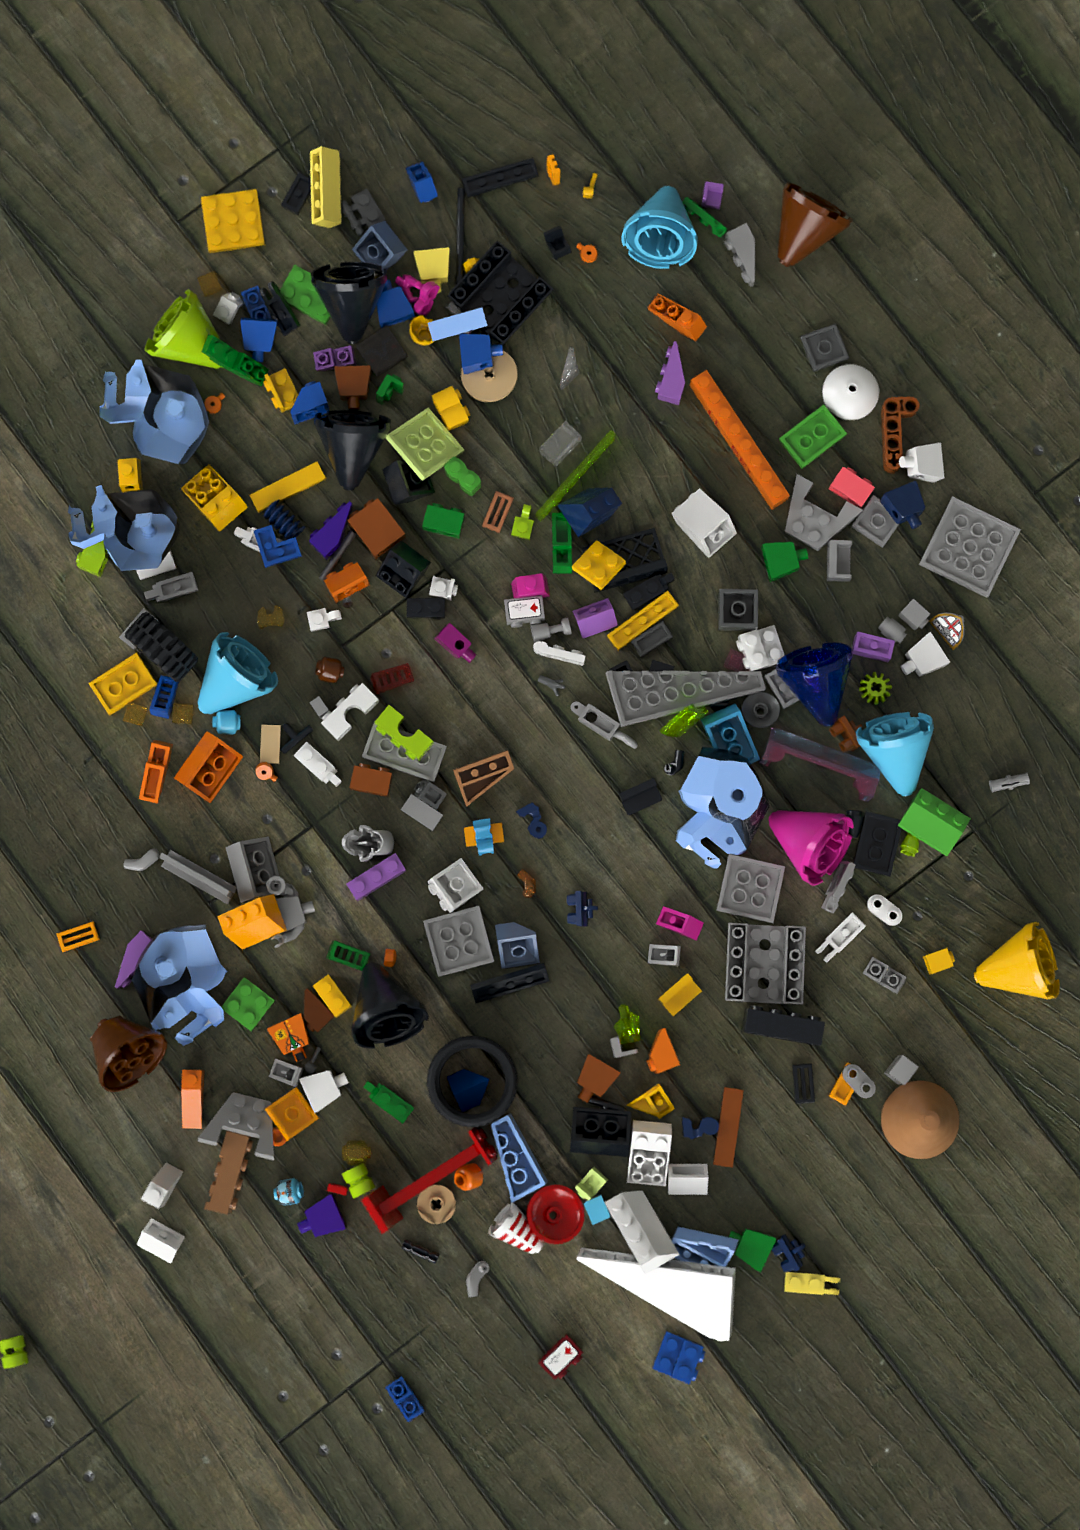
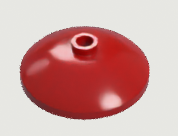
M562 1185L543 1187L529 1201L527 1207L528 1225L533 1234L543 1242L549 1244L566 1243L577 1236L584 1223L585 1212L582 1201L568 1187ZM550 1212L555 1213L554 1219L550 1218Z

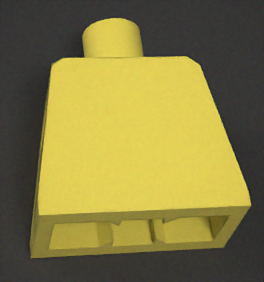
M449 247L414 251V259L421 283L425 284L426 282L434 281L440 287L438 293H441V283H447L449 277Z

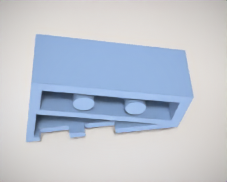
M677 1227L671 1238L679 1253L674 1258L680 1261L726 1267L738 1243V1239Z

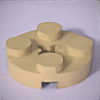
M432 1185L423 1190L418 1197L417 1208L419 1215L430 1224L444 1223L455 1212L456 1200L454 1194L443 1185ZM433 1199L435 1201L441 1200L440 1205L442 1207L440 1209L436 1208L434 1210L432 1208L433 1203L431 1201Z

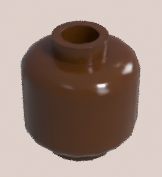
M323 657L317 661L315 675H318V679L321 681L336 683L339 678H343L345 668L342 667L339 659Z

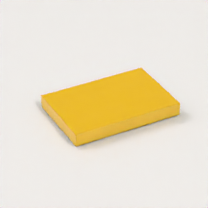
M137 652L89 683L109 716L158 685Z

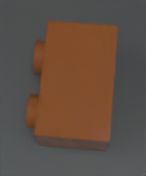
M359 763V766L354 765L350 783L351 790L384 797L389 796L393 777L389 769L378 767V770L370 769V765Z

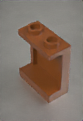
M378 498L376 500H369L365 503V508L361 511H354L349 515L350 519L347 520L348 524L370 550L375 560L394 547L400 540L406 538L404 531Z

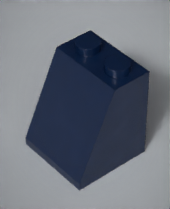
M588 488L560 503L558 508L576 535L580 537L608 521L621 506L622 502L613 488Z

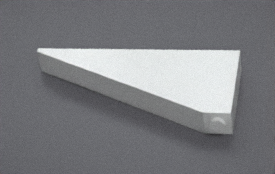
M581 1247L577 1256V1260L703 1335L718 1341H729L733 1326L736 1268L669 1260L645 1274L634 1254Z

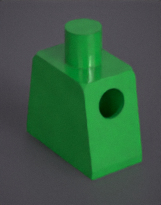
M793 542L764 543L761 547L770 582L798 571L800 568L798 561L808 559L806 548L795 550Z
M747 1228L743 1230L742 1235L731 1230L728 1237L738 1239L734 1254L761 1273L776 1238Z

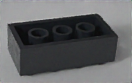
M752 1005L750 1009L747 1008L744 1011L741 1032L821 1046L825 1022H822L820 1017L807 1016V1019L801 1018L802 1014L790 1012L788 1015H783L781 1010L769 1009V1012L763 1011V1007Z

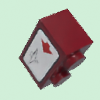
M566 1333L538 1360V1363L554 1380L557 1378L562 1379L568 1373L567 1368L571 1364L575 1366L583 1358L581 1356L583 1350Z

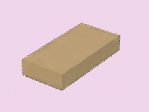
M281 725L261 726L260 763L280 764Z

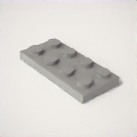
M375 723L373 724L362 758L433 783L435 782L447 746L434 742L420 761L416 758L413 761L405 754L406 750L402 746L397 748L390 742L392 738L387 734L384 736L375 729L377 727ZM399 730V733H400L401 735L405 736V737H410V736L414 735V734H411V733H408V732Z

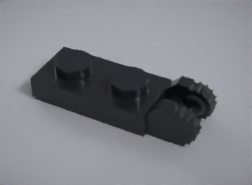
M271 281L268 283V287L274 296L273 298L265 287L261 288L259 292L273 319L278 320L277 326L282 334L287 336L301 325L284 296L280 293L279 287L275 282Z

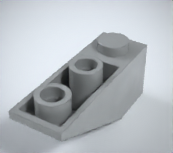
M747 223L727 232L724 243L726 248L732 251L735 265L737 267L740 266L744 282L749 283L750 287H752L755 281V238Z

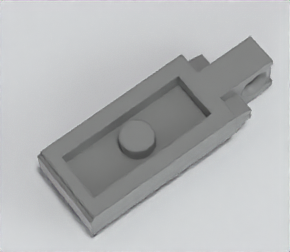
M189 572L157 582L152 586L153 590L144 592L147 601L156 599L157 602H164L199 590L193 572Z
M844 860L841 861L825 893L827 896L821 907L822 909L834 913L838 908V901L846 891L845 886L854 874L855 864Z

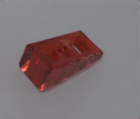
M408 663L372 673L370 676L376 694L414 682ZM400 670L404 671L406 679L403 680ZM395 672H396L397 678H398V680H399V681H397V682H396V680H395V678H394V675H393V673H395ZM386 675L389 676L390 684L387 682ZM380 677H381L383 686H381V684H380V681H379V678H380Z

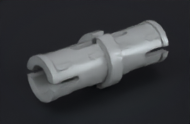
M1027 772L1014 776L1006 775L1005 778L992 781L989 780L992 793L1004 789L1013 790V787L1030 784Z

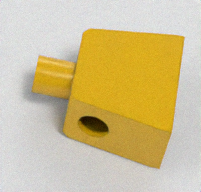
M138 458L118 459L119 486L121 491L143 490L141 460Z

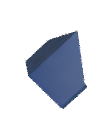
M466 1069L447 1076L452 1092L462 1112L480 1105L489 1078Z

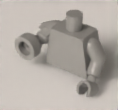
M273 876L268 879L266 887L270 894L284 897L278 898L276 901L287 931L276 934L271 938V940L277 939L279 941V944L274 946L278 948L283 943L298 937L304 930V924L307 923L305 915L315 912L313 901L301 904L299 893L292 884L286 883L283 878Z

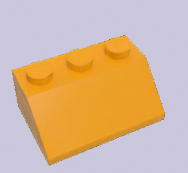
M274 894L259 897L217 916L224 935L242 950L269 939L276 934L287 931Z

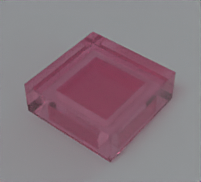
M730 649L723 667L733 672L742 671L744 667L742 658H745V655Z

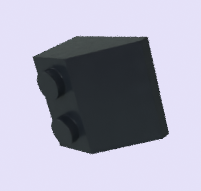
M396 460L382 469L394 504L409 503L435 493L430 476L422 481L405 460Z

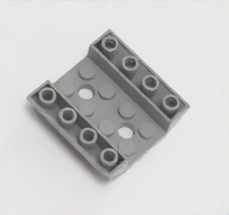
M728 923L725 1001L803 1004L806 927ZM763 939L768 940L770 943V948L766 951L762 950L759 946L760 941ZM760 978L767 979L769 984L766 989L759 988L758 980Z

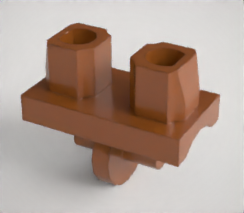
M845 715L834 722V725L829 729L833 737L841 734L844 738V741L839 743L843 753L850 750L853 752L860 747L857 742L856 731L859 727L863 728L862 724L856 726L853 720L848 722Z

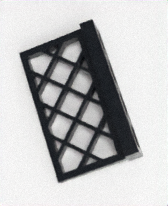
M655 528L601 542L606 547L611 545L617 547V555L621 550L630 555L626 565L602 590L593 584L592 587L594 593L667 573V563L664 559ZM652 534L654 541L651 546L642 542L644 536ZM632 540L636 542L632 551L624 547L626 541ZM639 544L648 549L644 557L635 553ZM590 546L582 548L583 554ZM653 551L659 555L660 560L651 561L647 557ZM632 556L642 560L640 565L634 567L629 564Z

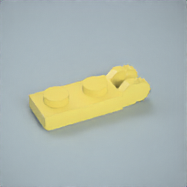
M785 1272L784 1292L839 1295V1290L825 1289L824 1282L838 1283L840 1278L825 1276L824 1274Z

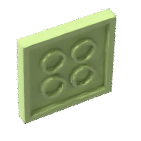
M429 407L386 436L389 443L422 481L442 468L453 456L458 457L464 452L463 447Z

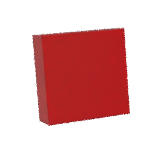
M329 1183L327 1191L347 1195L348 1186Z

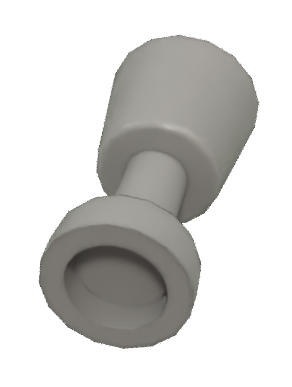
M568 617L563 618L561 624L548 626V623L530 625L534 643L550 638L552 633L563 631L565 635L572 634Z

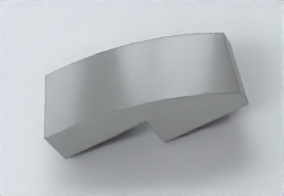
M874 957L871 958L863 972L865 976L897 995L907 979L906 976Z

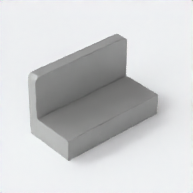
M619 1037L610 1039L614 1058L638 1053L637 1049L622 1052Z

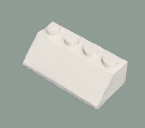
M642 1190L623 1192L604 1202L645 1274L679 1255Z

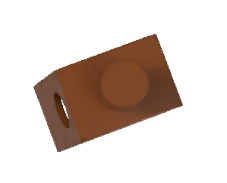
M334 366L340 399L343 401L348 400L349 410H359V400L368 399L371 366Z
M588 1054L577 1084L583 1087L578 1098L588 1103L593 1093L601 1097L620 1075V1072Z

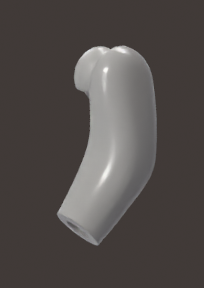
M150 849L139 859H125L124 868L144 871L159 859V851L157 849Z
M485 1261L477 1262L467 1275L466 1285L469 1297L478 1296L479 1281L489 1271V1265Z

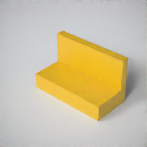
M688 973L658 998L672 1016L676 1015L702 992Z

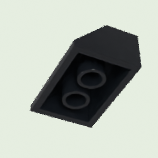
M573 1107L570 1152L628 1157L632 1111Z

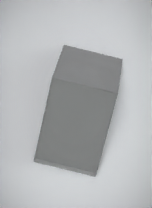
M649 944L648 964L678 967L681 946Z
M275 1058L269 1077L297 1087L304 1068Z

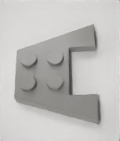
M797 474L785 533L819 551L829 540L834 538L859 516L863 510L846 501L837 517L805 500L813 486V482Z
M233 1092L200 1134L198 1142L217 1146L223 1129L259 1138L255 1155L274 1160L272 1119L265 1111L271 1105V1102Z

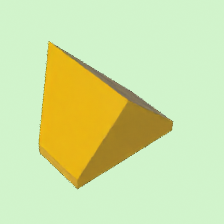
M659 1083L626 1105L658 1117V1119H661L675 1109Z

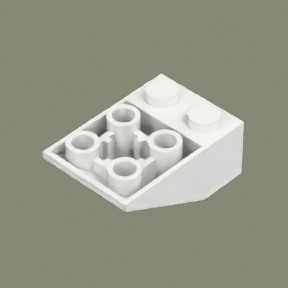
M633 1120L627 1183L666 1186L672 1124Z

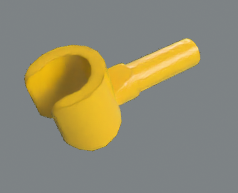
M593 173L590 186L583 187V198L593 197L594 184L598 174Z

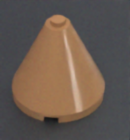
M928 1081L907 1082L905 1085L897 1087L885 1100L881 1112L882 1131L888 1143L899 1153L915 1159L932 1158L944 1152L953 1143L959 1129L958 1108L951 1095L939 1085Z

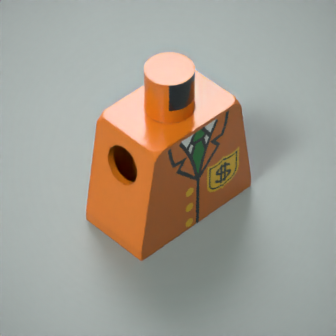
M302 1013L267 1028L269 1034L284 1055L292 1052L296 1063L307 1058L303 1047L309 1045L310 1040Z

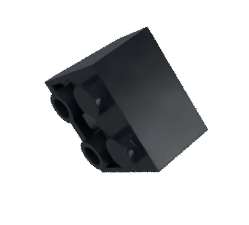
M400 540L390 549L375 576L406 598L424 576L431 562Z

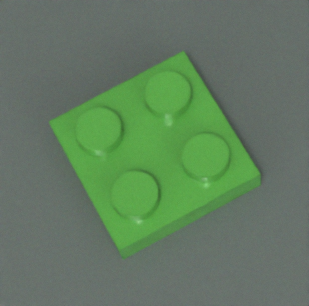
M244 977L221 1008L252 1032L275 1000Z

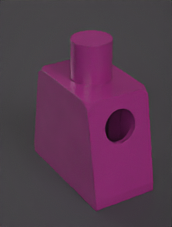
M451 623L446 624L434 638L456 659L462 656L470 663L477 655L469 648L472 643ZM456 642L461 644L460 650L455 647Z

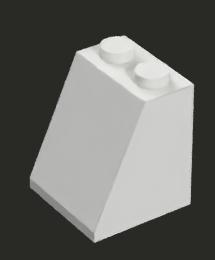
M700 488L672 512L675 522L708 558L737 534L729 514Z

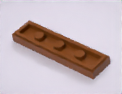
M724 1087L713 1165L733 1168L744 1090Z

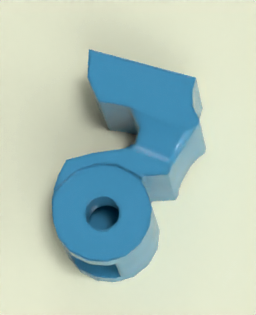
M490 818L473 821L479 856L487 853L494 854L493 838L490 832Z

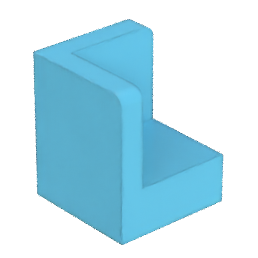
M601 1195L584 1202L592 1225L610 1218Z

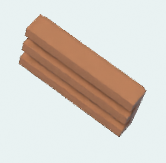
M496 491L482 527L500 534L514 498ZM498 497H501L502 499L490 525L488 521ZM505 500H509L498 527H495Z

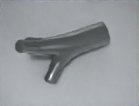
M540 675L538 678V682L549 686L556 696H559L557 688L565 689V685L559 684L563 683V679L553 680L543 675Z

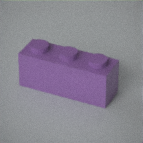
M396 853L346 883L355 899L359 901L406 872V869Z

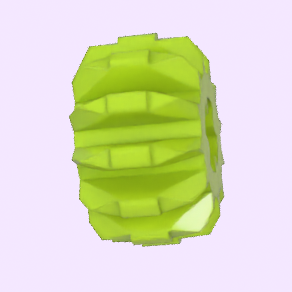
M876 672L872 673V677L867 674L865 675L866 680L860 681L863 687H860L859 691H865L861 698L868 696L867 703H870L872 699H874L875 705L878 704L879 700L884 703L886 701L884 696L889 697L891 695L886 691L892 689L891 685H886L890 680L887 678L883 681V673L878 678ZM872 684L874 686L878 685L879 689L877 691H872Z

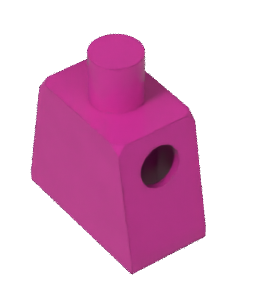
M543 573L516 577L511 582L514 599L542 595V598L550 597L547 577Z

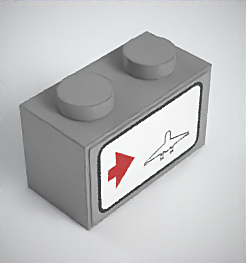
M542 595L504 600L506 622L512 628L521 627L523 623H530L532 625L541 624V621H545Z

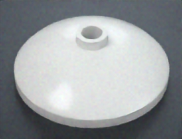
M854 364L842 365L834 369L827 376L822 389L823 401L828 410L836 417L844 420H858L867 416L876 406L879 398L878 383L873 374L864 367ZM849 387H855L856 391L851 392Z

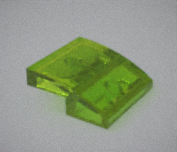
M694 704L688 705L659 731L670 737H680L703 718L708 711L704 706L697 709Z

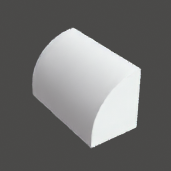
M668 1164V1195H707V1164Z

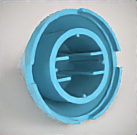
M664 186L627 220L622 232V244L628 248V254L639 263L653 268L668 269L671 264L679 263V266L687 263L694 256L698 243L697 233L677 190L671 186Z
M222 632L212 642L198 698V708L204 714H213L268 694L278 684L276 672L271 674L268 669L271 664L269 660L255 646L238 635L230 638L227 637L229 635L228 632Z
M910 712L881 716L866 722L867 728L862 730L859 727L856 731L858 744L894 790L902 796L912 795L916 790L934 730L932 717L924 713H918L919 717H911Z

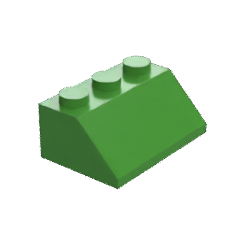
M921 788L911 801L898 826L943 855L948 856L971 818Z

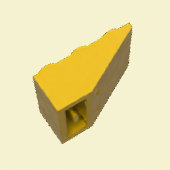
M210 464L180 488L219 532L248 508L237 492Z

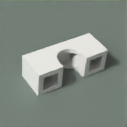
M363 683L360 686L356 684L349 691L351 694L346 699L343 697L337 702V708L333 712L328 711L322 717L323 721L321 724L337 741L352 729L345 719L346 713L350 709L358 708L366 715L379 703V699Z

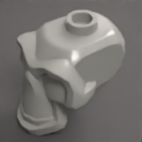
M360 825L359 831L351 830L344 835L342 847L351 855H358L361 862H367L372 857L390 855L394 848V838L390 831L373 830L367 825Z

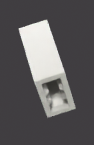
M166 1162L151 1180L141 1199L158 1209L164 1207L184 1171Z

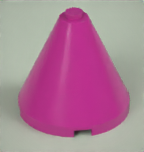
M778 810L771 813L768 819L769 827L800 877L812 886L822 883L821 877L823 875H831L836 870L852 840V836L848 833L849 827L854 828L853 821L841 813Z

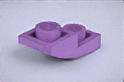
M351 345L334 350L329 348L313 352L316 371L333 370L334 366L356 365L354 350Z

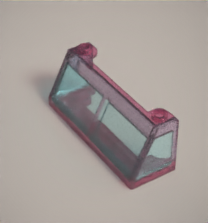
M775 727L771 728L759 761L760 764L769 766L771 762L781 761L785 753L855 778L852 787L858 790V799L868 802L873 798L880 778V770L874 763Z

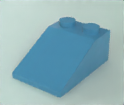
M735 703L700 719L713 748L735 752L748 758L751 764L760 760L743 716Z

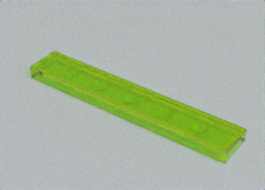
M612 430L605 435L535 513V517L539 521H542L612 444L616 438V434Z

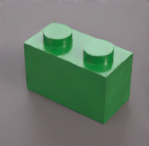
M436 503L427 505L422 529L460 539L465 513H462V510L457 508H451V510L444 509L443 505Z

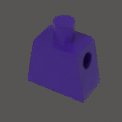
M333 1193L304 1211L307 1219L297 1223L301 1234L312 1230L315 1237L347 1228Z

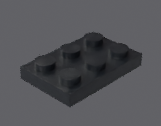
M865 812L853 862L856 865V869L887 877L891 876L902 830L898 826L901 820Z

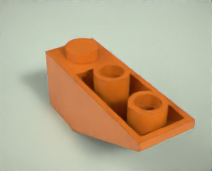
M657 294L647 308L678 332L694 341H697L707 328L699 314L660 294Z

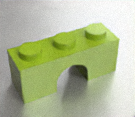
M388 705L374 723L377 726L375 729L383 736L385 734L392 738L390 742L397 748L402 746L406 750L405 754L414 761L416 758L420 761L432 747L434 741L419 729L410 737L401 735L399 733V726L404 721V716Z

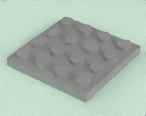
M952 496L919 565L988 598L1021 529Z

